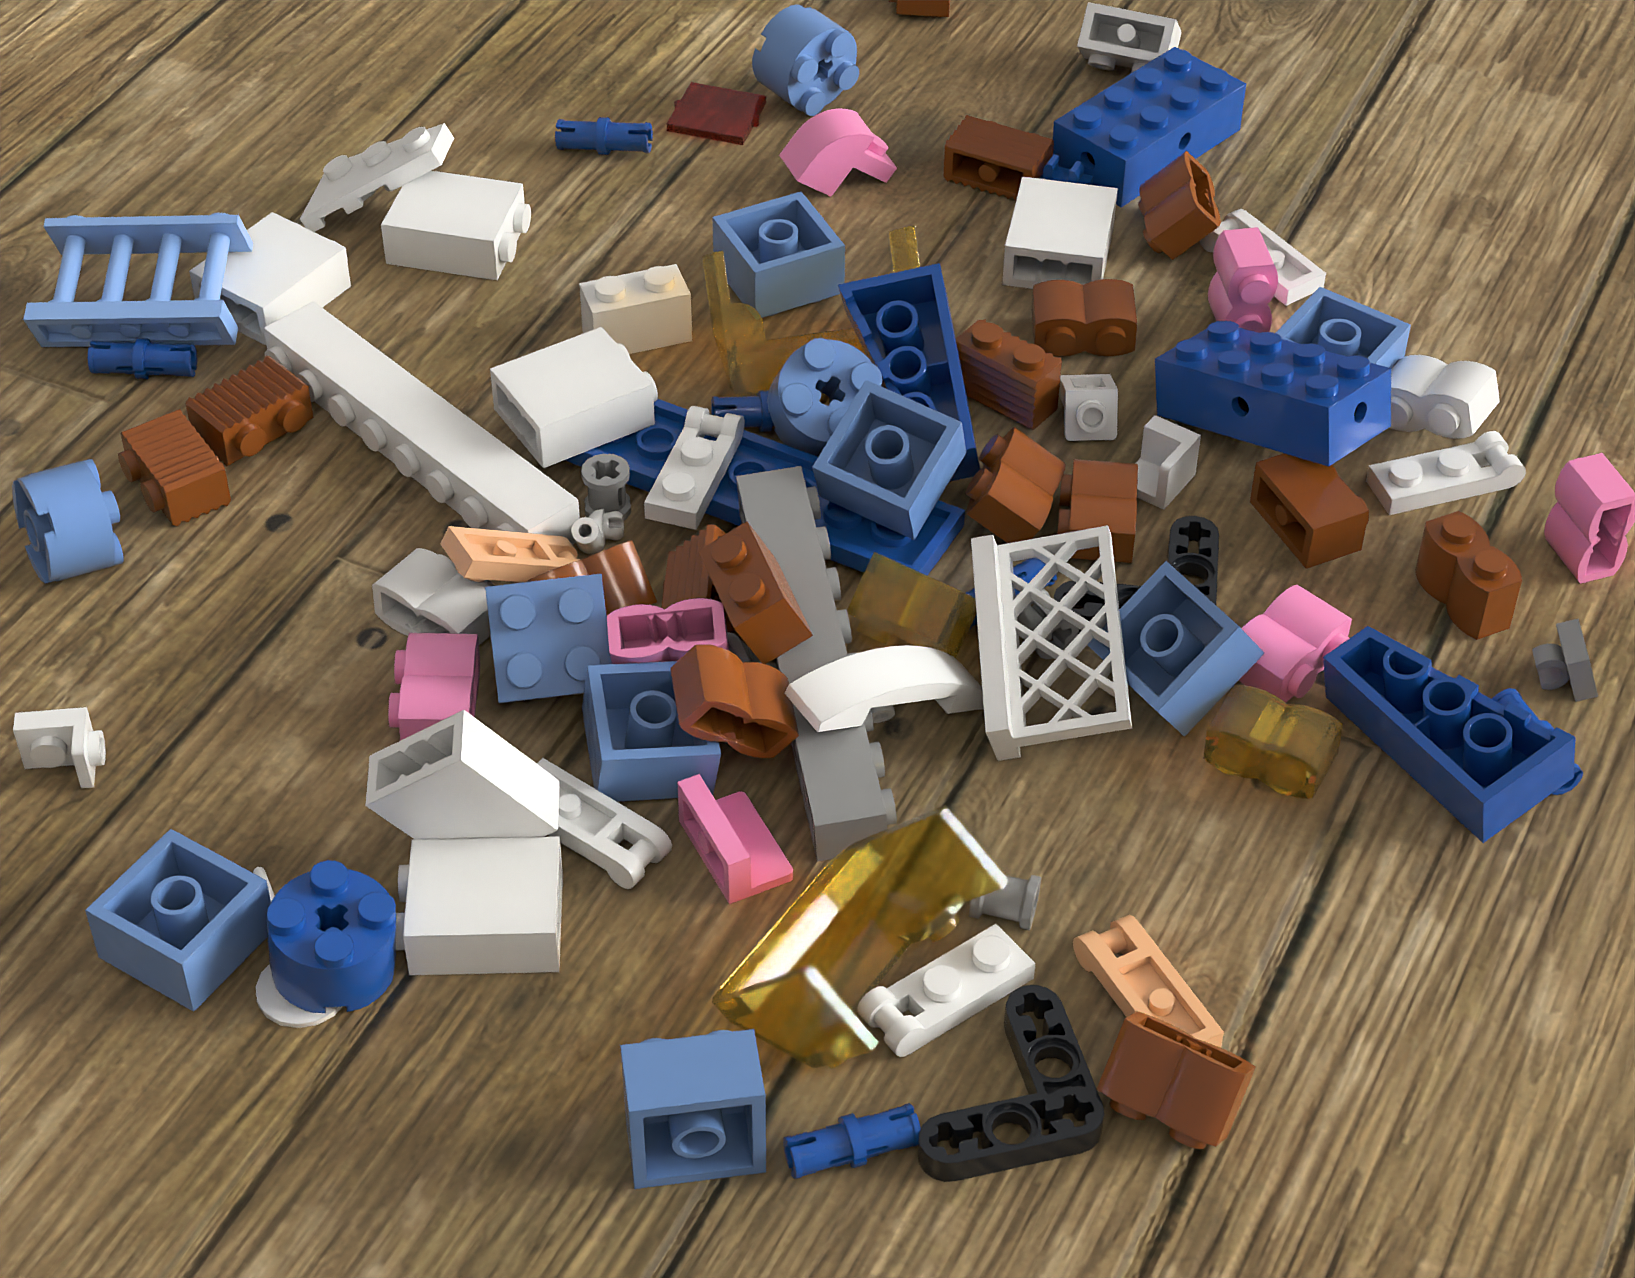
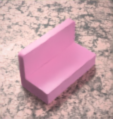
M700 774L677 782L679 822L729 904L793 880L792 866L745 792H736L715 800Z

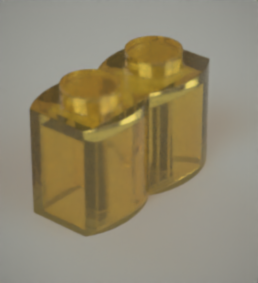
M876 552L873 553L847 608L848 615L860 620L856 631L887 644L890 635L907 642L906 645L934 648L953 656L955 659L977 614L976 599Z
M1234 685L1206 730L1203 759L1225 774L1236 775L1242 778H1258L1280 794L1310 799L1316 794L1339 752L1343 724L1335 717L1319 709L1298 704L1288 705L1277 696L1265 690L1246 685Z

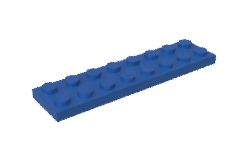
M657 399V401H654L655 425L578 454L565 461L582 467L587 459L595 455L604 453L618 455L625 459L630 467V477L626 484L650 492L684 428L688 410ZM744 430L741 442L705 513L738 526L742 524L739 514L736 476L801 466L806 488L816 486L818 492L812 469L818 457ZM705 435V437H704L705 439H708V440H713V441H716V440H717L716 437H711V436H707V435ZM818 492L821 519H815L816 527L826 526L831 551V559L829 560L914 592L918 590L964 527L965 510L938 500L917 537L913 540L821 498Z

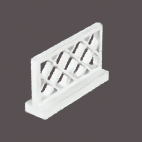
M1109 526L997 545L993 535L971 538L985 732L997 760L1021 757L1020 747L1132 729L1112 537ZM1099 546L1100 557L1085 574L1066 563L1077 550ZM1038 558L1046 563L1030 583L1025 582L1013 573V561ZM1058 571L1076 582L1060 602L1041 592ZM1101 576H1102V579H1103V585H1102L1101 583L1097 582V580H1098ZM1015 589L1021 592L1017 597H1015ZM1088 590L1105 600V605L1090 622L1071 610ZM1032 600L1051 611L1034 631H1031L1017 621L1018 615ZM1062 619L1082 630L1064 651L1045 639ZM1106 623L1108 627V633L1102 630ZM1019 636L1025 640L1021 645L1019 644ZM1093 638L1110 648V654L1095 671L1076 659ZM1036 648L1056 659L1038 680L1022 671L1021 665ZM1067 667L1087 679L1069 700L1049 688ZM1111 672L1113 674V682L1107 679ZM1023 685L1029 688V690L1025 694L1023 691ZM1098 687L1115 697L1116 712L1090 715L1080 707ZM1040 697L1060 708L1048 723L1026 726L1025 714Z

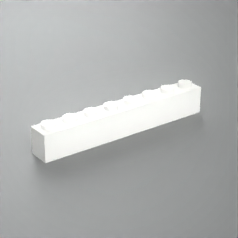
M312 301L264 327L267 344L265 357L266 355L272 357L308 385L311 402L315 401L328 411L340 426H347L360 436L372 451H379L391 460L404 476H411L428 489L436 501L446 503L459 513L471 528L563 536L572 545L576 543L571 532L573 523L580 518L579 502L576 497L317 303Z

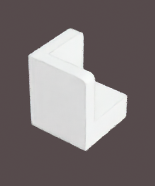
M1154 415L1144 426L1141 457L1135 463L1138 464L1137 498L1165 509L1196 474L1201 435Z

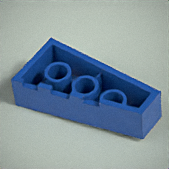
M940 263L838 284L846 315L866 356L879 368L882 374L881 386L962 422L966 454L949 482L974 477L981 468Z
M1369 626L1323 657L1326 698L1482 843L1574 778L1575 736L1558 727L1553 732L1532 721L1530 712L1511 702L1504 706L1479 692L1478 684L1461 675L1452 678L1432 667L1431 659Z

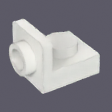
M1061 375L1059 397L1064 406L1065 438L1068 441L1114 440L1117 437L1118 388L1111 375Z
M87 707L15 713L13 732L25 769L75 765L81 789L94 788L96 766L105 764L106 751L102 730L93 731Z

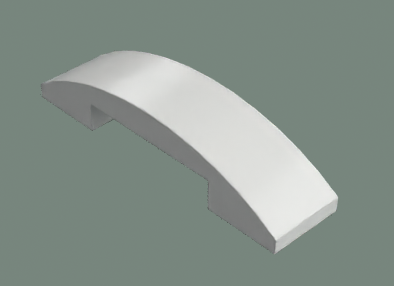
M890 646L856 653L826 664L790 683L785 691L786 696L817 732L862 726L870 709L873 707L935 699L947 714L984 709L982 686L953 656L943 651L923 646Z

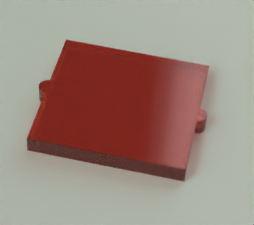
M691 82L681 100L674 102L675 110L667 122V131L744 145L752 128L759 126V116L766 105V96Z

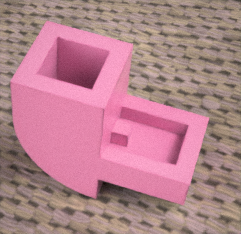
M842 108L827 110L810 118L796 131L779 155L798 182L830 197L853 167L887 183L897 169L886 154L888 150L886 143L870 131L857 112Z

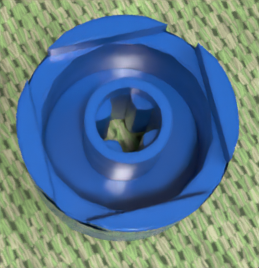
M327 860L314 865L310 872L289 881L274 896L267 910L269 963L275 987L288 1002L312 1013H326V1007L347 1006V1012L368 1006L387 990L393 980L396 962V904L380 883L361 872L347 869L344 864L338 861Z

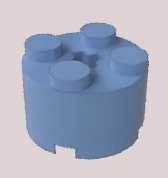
M791 5L783 9L768 22L761 35L766 37L761 52L755 48L752 57V68L756 79L793 107L809 116H815L820 113L824 106L831 103L843 90L852 88L859 77V68L855 65L857 46L852 34L811 7L804 8L801 5Z
M815 338L798 348L786 360L773 380L768 392V413L770 412L775 426L774 430L779 439L787 446L819 457L865 380L881 386L882 374L879 368L859 349L838 340ZM822 393L829 397L830 404L828 406L819 401Z
M92 459L27 474L13 481L12 495L19 529L26 527L31 544L26 545L25 549L36 574L43 583L61 581L123 564L122 548L111 525L120 522L119 508L112 491L101 492L98 470Z

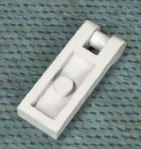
M1243 209L1227 214L1217 229L1200 240L1202 247L1206 251L1214 252L1215 243L1223 230L1258 227L1278 273V285L1274 297L1287 306L1313 294L1319 287L1324 288L1326 273Z
M691 406L689 408L684 428L644 502L645 519L697 530L741 442L745 423L743 416L726 413L724 417L710 415L707 408ZM705 435L711 436V437H716L717 440H716V441L708 440V439H705L704 437H705Z
M1489 431L1482 434L1473 443L1369 465L1366 482L1387 513L1393 515L1514 487L1522 481L1526 474V469L1517 456L1507 453L1508 444L1500 433Z
M542 758L537 763L559 780L558 830L549 834V836H560L562 844L605 869L612 880L620 887L625 889L634 887L645 876L644 868L650 862L658 863L672 850L671 840L657 825L548 760ZM625 839L632 843L633 846L627 850L618 844Z
M994 924L890 987L878 986L872 989L859 1002L857 1012L872 1028L880 1027L885 1033L884 1041L897 1056L905 1057L1033 980L1035 962L997 924ZM909 1010L915 1017L911 1015L903 1016L902 1013Z

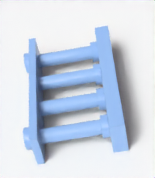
M226 213L136 217H83L72 215L66 218H45L43 227L62 255L53 300L48 302L27 303L23 318L41 347H90L92 340L135 343L137 338H148L151 343L236 344L238 326L224 300H220L228 252H252L253 242L239 215H229ZM207 252L199 298L194 300H171L179 254ZM159 253L150 298L145 301H122L131 254ZM86 254H110L102 298L96 302H74L83 256Z

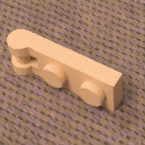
M448 526L440 543L454 563L458 573L464 578L475 582H484L485 580L514 583L527 582L538 575L580 560L577 559L578 554L575 547L563 536Z
M1127 915L1111 922L1110 930L1098 934L1092 930L1074 938L1073 948L1080 965L1086 971L1094 973L1126 1017L1136 1011L1165 1021L1196 1039L1221 1048L1224 1031L1134 916ZM1121 952V954H1123V956H1120V957L1117 958V957L1114 955V954H1117V953Z

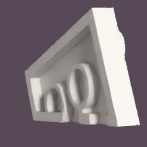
M445 123L429 129L418 127L408 132L399 140L388 144L385 141H379L368 147L363 153L349 158L347 155L334 158L324 167V174L300 218L301 222L307 229L315 232L325 227L324 219L326 215L342 207L347 214L352 213L363 207L364 201L371 197L379 187L384 186L387 191H393L441 166L454 137Z

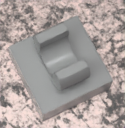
M1579 618L1557 623L1556 627L1561 646L1557 644H1543L1532 649L1542 689H1557L1565 685L1570 679L1575 702L1598 697Z

